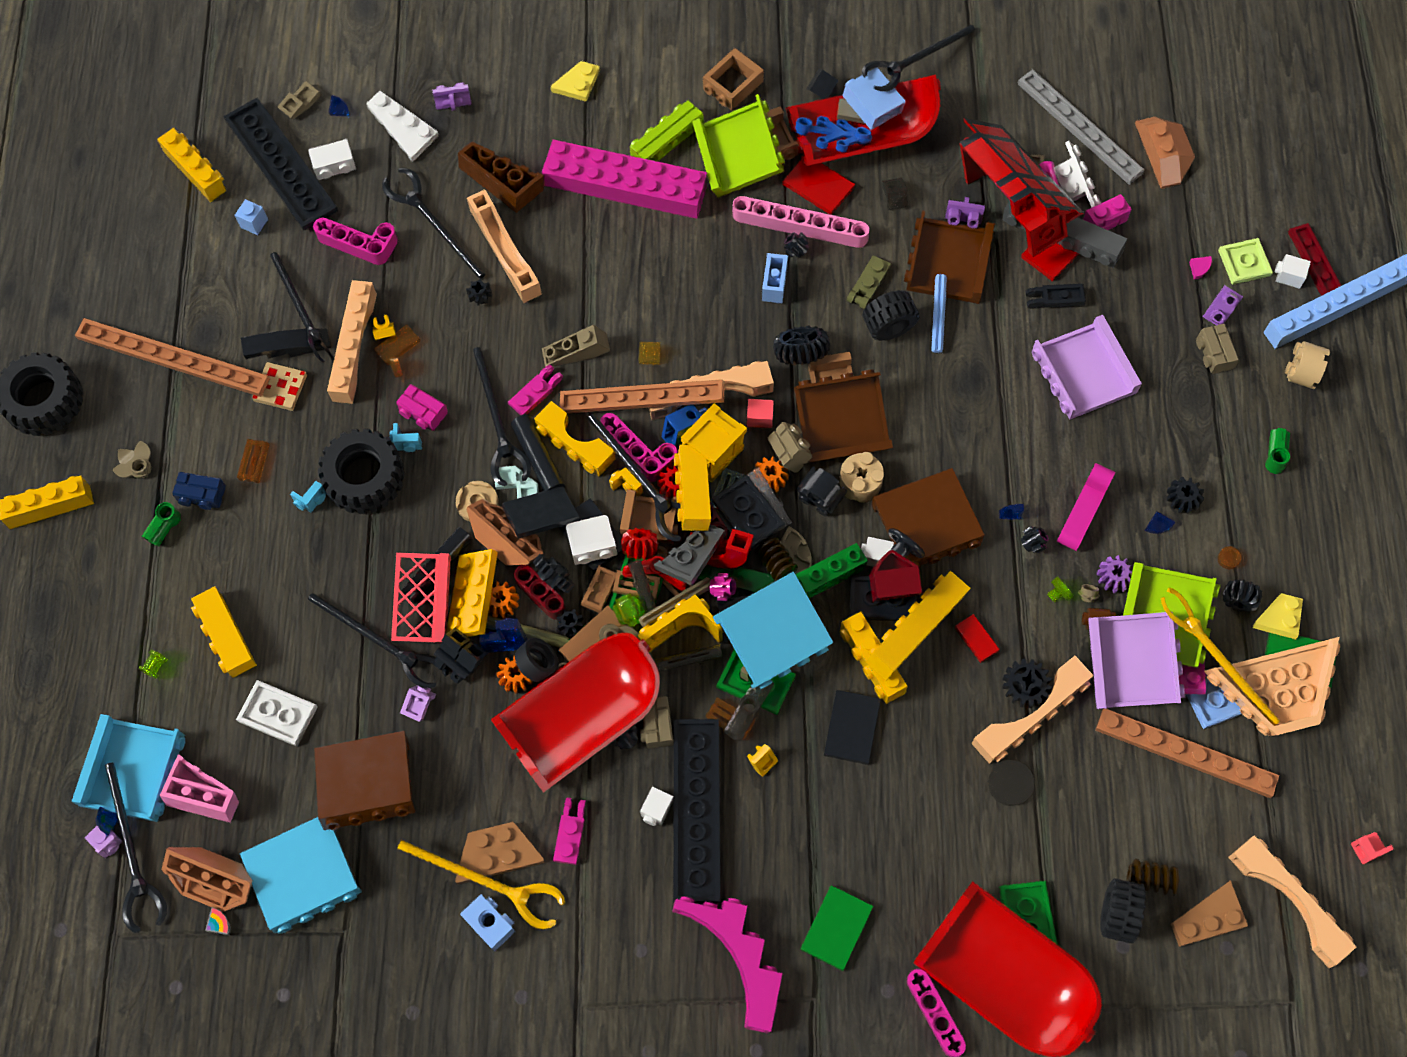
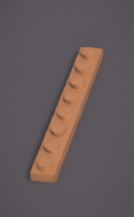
M723 379L560 391L559 407L566 413L723 403L725 382Z
M1103 708L1095 731L1268 798L1274 795L1279 778L1277 774L1106 708Z

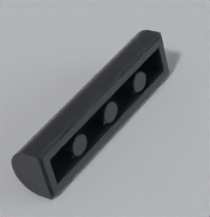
M523 414L516 417L511 422V427L525 455L528 457L543 491L561 486L565 488V484L530 415Z
M458 527L434 554H449L452 564L473 539L464 529ZM429 559L422 568L428 574L435 569L436 559ZM420 569L413 576L412 580L418 584L427 575ZM434 573L431 577H432V578L434 579V581H435V573ZM427 579L420 586V589L425 593L434 583ZM409 581L402 588V592L406 595L415 586ZM416 589L408 599L415 604L423 594Z

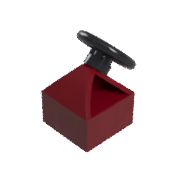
M894 528L889 529L888 534L897 544H894L891 550L882 556L869 575L873 602L915 597L922 593L919 567L908 560L907 557L909 554H912L917 558H923L925 552L910 537Z

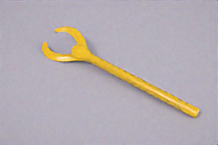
M1168 588L1167 592L1179 598L1189 617L1184 621L1176 617L1167 607L1165 597L1161 598V603L1167 615L1176 624L1184 628L1186 632L1197 637L1258 710L1261 711L1264 717L1273 726L1277 725L1280 720L1204 633L1200 620L1194 617L1186 599L1177 590Z
M401 840L398 849L404 852L411 853L418 858L505 894L513 901L522 918L531 926L538 929H547L556 925V920H540L531 914L526 907L530 894L534 893L550 894L563 906L565 903L564 896L556 887L544 883L516 888L510 887Z

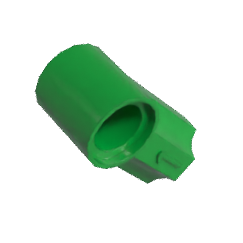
M1283 428L1272 429L1270 432L1268 458L1265 466L1273 474L1281 473L1290 460V432Z
M163 502L157 506L155 517L142 535L145 540L158 547L170 529L181 520L180 512L168 502ZM172 511L171 515L165 518V514Z

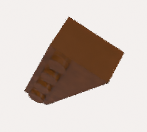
M471 142L458 152L459 168L516 213L544 190L543 174L538 172L535 174L529 171L528 167L524 165L518 166L512 163L511 159L495 155L494 151L477 143Z

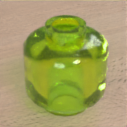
M629 593L615 600L616 603L613 605V611L619 624H628V626L632 627L640 623L639 618L645 615V610L638 596H632Z

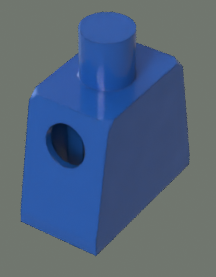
M688 405L665 416L661 437L666 443L675 445L678 450L682 444L681 436L708 409L704 407L698 411L694 405Z

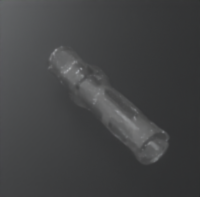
M758 467L749 472L747 475L783 520L785 527L790 525L792 521L783 509L782 501H778L761 473L760 468Z

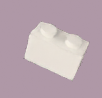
M347 139L308 149L318 180L356 170Z

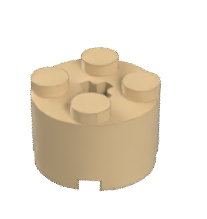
M1305 341L1302 343L1297 342L1293 350V354H1295L1293 362H1288L1285 374H1287L1289 382L1315 389L1314 383L1319 384L1328 363L1324 361L1325 355L1329 356L1330 350Z
M869 452L857 453L848 457L842 464L839 480L840 488L842 489L844 486L847 489L845 497L863 503L873 500V497L879 494L884 477L883 466Z

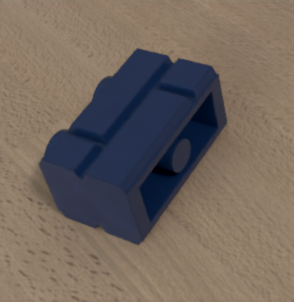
M179 472L173 489V496L180 505L189 507L191 504H195L202 509L211 510L212 507L220 508L226 485L221 478Z

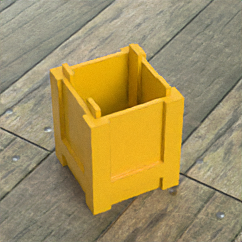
M713 404L681 436V445H689L707 458L708 480L713 482L744 449L743 440L747 427L738 423L722 411L720 407Z

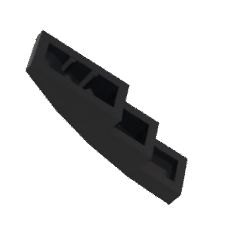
M327 328L317 329V331L322 333V342L328 349L331 348ZM306 329L283 330L241 338L245 359L267 355L269 359L289 354L290 357L312 353L313 351L307 341L308 334ZM321 345L315 346L316 351L324 350Z

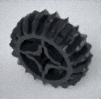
M817 326L794 327L793 329H787L786 332H781L780 335L775 337L773 345L774 354L781 363L786 365L792 364L793 366L800 364L802 366L803 364H810V362H817L818 359H823L830 350V341L827 332Z

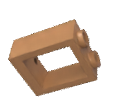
M734 48L703 76V89L708 95L715 97L722 106L733 110L763 82L764 70ZM731 66L748 78L732 93L716 82Z

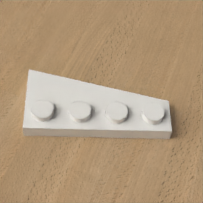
M381 91L367 103L368 109L384 125L391 137L397 141L400 148L406 152L412 162L439 136L438 131Z

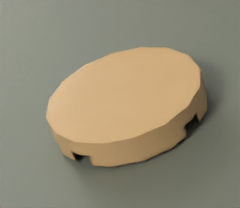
M483 481L468 483V485L458 491L456 496V507L459 514L465 520L470 521L466 510L467 506L480 499L499 506V498L496 491L489 483Z

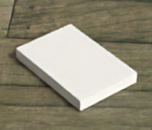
M257 680L236 720L297 747L318 706Z

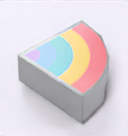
M211 907L205 931L230 936L231 926L227 917L220 910Z

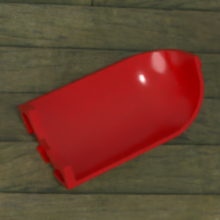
M936 75L898 83L895 89L906 101L902 112L870 130L872 135L870 143L850 145L846 152L836 150L838 140L828 143L826 149L818 148L816 146L817 138L827 136L826 134L809 132L807 135H800L795 129L796 121L801 117L810 119L812 126H817L816 122L819 116L827 117L829 121L836 125L837 120H839L837 119L839 99H845L842 95L785 107L791 132H795L797 136L795 141L799 144L798 154L803 153L804 155L801 157L802 162L808 166L919 140L931 130L938 117L940 109V80L936 78ZM848 121L854 128L864 127L869 129L864 123Z
M619 633L600 640L491 719L512 750L516 748L519 750L516 755L543 793L639 722L653 707L659 692L660 678L658 668L648 653L651 648L644 639L640 641L631 633Z
M973 881L913 962L1013 1041L1031 1052L1049 1057L1065 1056L1075 1051L1083 1041L1088 1043L1096 1032L1093 1027L1100 1016L1101 996L1097 984L1088 970L1073 956Z

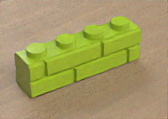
M689 100L684 104H678L673 113L669 116H663L658 125L654 128L650 127L642 138L635 139L631 143L630 156L658 162L695 132L692 121L700 118L704 124L703 113L697 107L695 108Z

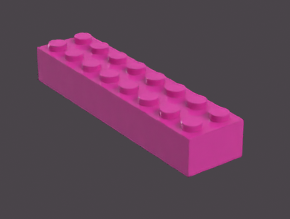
M552 140L542 170L544 186L696 219H698L707 189V172L558 140Z

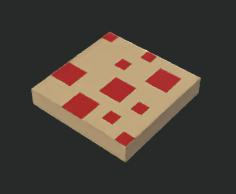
M266 362L262 374L267 375L270 380L262 397L253 395V401L293 411L307 373Z

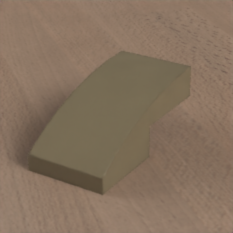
M305 81L294 95L289 93L278 105V108L291 119H294L312 106L322 94Z

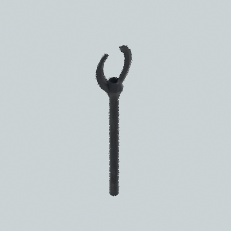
M969 25L920 52L905 58L903 61L869 62L864 65L862 76L865 78L870 69L887 67L888 74L892 76L891 81L885 86L874 85L873 88L877 91H890L899 83L901 73L906 66L973 33L975 27Z
M408 168L398 169V172L407 174L413 183L414 191H409L406 197L393 192L388 185L387 177L383 179L382 189L390 199L417 208L438 233L442 235L445 241L449 243L453 250L457 252L466 265L472 269L473 273L479 279L485 276L482 269L477 266L474 260L454 240L445 227L439 223L430 210L424 206L421 197V181L413 170Z
M271 253L270 257L306 327L307 341L313 353L320 362L324 363L325 361L315 349V346L321 345L331 358L333 367L334 357L322 342V333L314 328L278 253Z
M476 347L473 349L498 437V447L490 467L492 478L499 485H508L500 476L499 464L502 457L509 458L513 454L519 459L524 468L521 479L526 481L531 472L530 461L505 436L482 350L480 347Z
M594 413L591 414L588 420L600 432L605 441L608 442L614 452H616L654 499L656 524L660 533L669 540L680 541L681 537L672 534L664 520V514L668 513L672 507L681 509L680 503L661 495Z
M314 593L309 596L308 600L335 616V618L361 633L369 640H372L380 647H383V649L391 654H394L400 660L406 676L414 684L423 688L436 687V683L422 681L412 669L416 666L418 660L434 664L436 657L400 650L394 644L389 643V641L372 632V630L333 605H330V603ZM448 667L442 670L445 677L449 675Z
M114 763L105 764V769L131 873V884L123 903L122 917L128 929L139 933L141 929L135 925L132 919V905L135 897H140L147 893L155 901L159 910V917L156 920V925L158 926L165 920L167 905L162 894L141 876L116 776Z

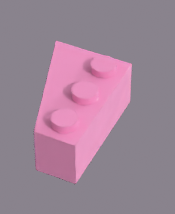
M179 754L160 794L166 806L230 823L239 804L234 791L202 772L197 766L187 762Z

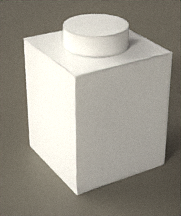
M1286 254L1283 261H1278L1275 269V273H1278L1276 282L1300 289L1306 279L1311 261Z
M868 537L867 544L862 543L861 550L868 560L866 565L874 567L882 556L891 550L894 542Z
M652 787L640 811L641 816L644 817L643 821L652 826L656 824L662 826L674 802L673 796Z

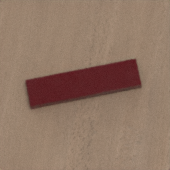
M1309 223L1290 228L1288 234L1300 257L1311 261L1308 272L1320 295L1322 296L1341 287L1342 285Z

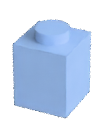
M246 199L235 214L240 227L256 235L260 233L268 221L263 207Z

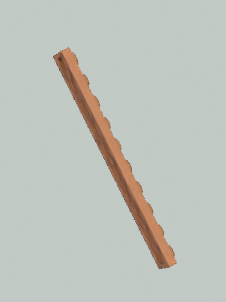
M85 318L75 334L78 340L262 397L270 380L267 375Z

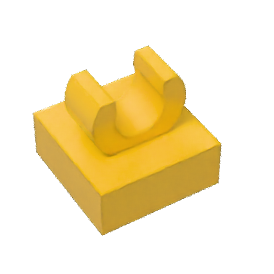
M384 315V324H379L376 317L373 319L375 340L395 335L393 322L389 323L387 315Z
M765 744L762 747L756 746L757 752L753 756L747 755L756 772L762 777L778 762L771 748Z

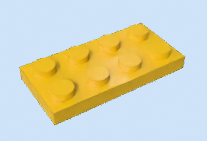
M489 549L459 555L446 633L456 627L467 637L485 634L497 551Z

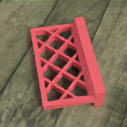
M396 553L391 641L442 643V639L447 631L451 564V556L449 554ZM401 558H411L416 565L406 573L401 568ZM427 559H436L435 569L428 574L421 567V564ZM419 567L427 576L416 584L409 575ZM434 573H435V581H434V579L431 577ZM408 578L415 587L405 595L400 590V583ZM427 579H430L435 585L434 590L427 596L420 589V586ZM416 589L425 597L417 606L408 599ZM399 593L403 596V598H401L400 600ZM433 595H434V603H433L432 600L430 599ZM406 599L413 609L403 617L398 609L399 605ZM428 600L433 605V612L426 618L418 608ZM417 611L424 620L414 629L406 619ZM433 617V622L431 624L429 622V619ZM403 622L412 629L406 637L397 636V628ZM426 622L432 627V638L422 637L417 632ZM414 633H416V635H417L418 637H411V636H412Z

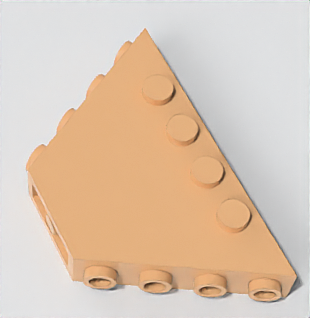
M1340 637L1232 664L1255 693L1258 694L1259 698L1264 701L1280 720L1275 726L1264 717L1224 668L1218 667L1204 672L1208 675L1207 679L1214 686H1219L1224 691L1223 695L1230 702H1235L1241 708L1240 712L1246 718L1252 719L1257 724L1256 728L1265 736H1275L1319 725L1324 720L1326 714L1324 705L1331 691L1329 682L1335 673L1334 660L1340 651V644L1338 643Z

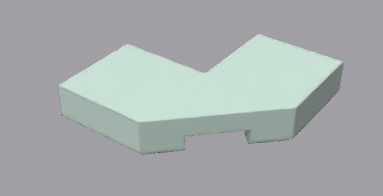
M517 466L499 467L500 476L508 485L502 486L495 482L496 490L517 488V499L539 493L538 483L532 478L528 477L526 481H522L523 472Z

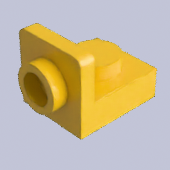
M626 467L612 474L609 483L613 491L622 485L626 492L627 490H635L636 496L643 494L641 483Z

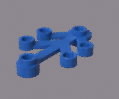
M819 116L816 122L817 126H812V121L808 118L801 117L796 121L795 129L800 135H807L809 132L827 135L817 138L816 146L820 149H826L828 143L838 140L836 150L846 152L850 145L856 143L865 145L872 140L869 129L864 127L854 128L848 121L843 119L837 120L835 125L827 117Z

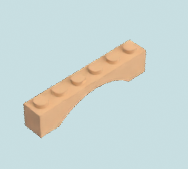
M486 190L468 197L467 200L473 217L522 302L526 303L542 295L538 279L512 242Z
M352 280L327 389L332 402L353 404L357 387L361 342L366 324L373 313L377 296L372 282Z
M756 361L743 367L735 366L730 370L722 372L714 371L709 375H696L687 380L670 382L723 379L725 382L724 390L742 392L753 397L771 393L774 388L773 378L767 361ZM682 405L648 408L651 420L665 418V416L677 411Z
M1076 656L1072 657L1056 672L1050 696L1037 711L1015 722L991 724L974 738L972 745L989 764L994 760L1000 762L1007 756L1008 753L1006 751L1011 746L1017 748L1025 740L1023 736L1028 732L1031 735L1042 726L1040 722L1045 718L1048 721L1058 713L1056 709L1062 704L1064 707L1069 705L1075 699L1073 696L1075 693L1086 691L1092 685L1090 680L1094 675Z
M1254 835L1228 857L1245 876L1254 877L1273 885L1294 903L1307 925L1312 950L1328 968L1336 966L1356 948L1352 937L1335 924L1336 920L1330 913L1322 910L1318 905V900L1301 887L1302 884L1296 876L1289 874L1285 869L1284 863L1268 851V846L1262 839H1257Z

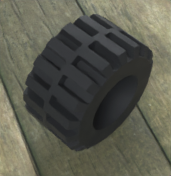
M897 290L883 294L869 303L863 310L862 317L872 338L884 341L899 337L908 332L917 324L920 314L909 292Z
M1113 878L1109 883L1101 912L1100 929L1103 937L1130 944L1135 942L1140 933L1145 914L1146 891L1144 885Z

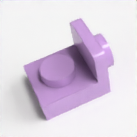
M420 686L409 688L400 713L416 721H423L429 703L432 699H435L436 694L431 692L430 688Z
M98 825L85 837L96 849L95 851L104 858L114 854L122 842L112 830L107 835L101 831Z

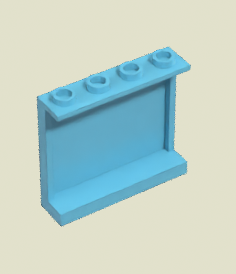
M794 572L713 616L715 623L721 624L754 683L751 685L752 688L759 686L762 689L773 683L771 678L776 675L781 678L792 672L790 667L795 664L800 667L810 661L809 656L815 653L817 656H820L829 650L827 646L833 643Z
M101 714L72 802L79 807L116 814L105 769V764L114 763L126 816L158 822V818L163 814L165 808L160 794L180 750L184 748L185 735L179 729L170 731L114 720L108 715Z
M318 817L240 853L246 871L252 879V886L268 927L274 933H285L292 929V925L298 922L306 923L314 918L313 915L321 911L322 913L329 912L335 908L336 904L342 901L344 903L350 902L357 898V894L362 892L357 886L335 830H323Z

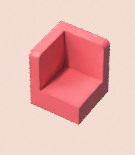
M748 399L747 427L772 428L773 400Z
M1376 832L1365 835L1351 843L1362 864L1394 850L1392 845L1385 848Z

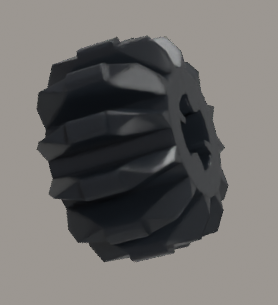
M1183 476L1178 481L1173 480L1171 486L1166 491L1169 494L1166 498L1167 501L1172 502L1171 508H1178V513H1181L1183 509L1187 514L1191 513L1192 509L1196 511L1204 501L1202 496L1204 489L1198 488L1200 482L1194 484L1192 477L1188 481Z
M1238 579L1228 581L1223 591L1225 605L1240 612L1256 611L1263 597L1260 586L1254 585L1253 582H1247L1245 579L1243 581Z

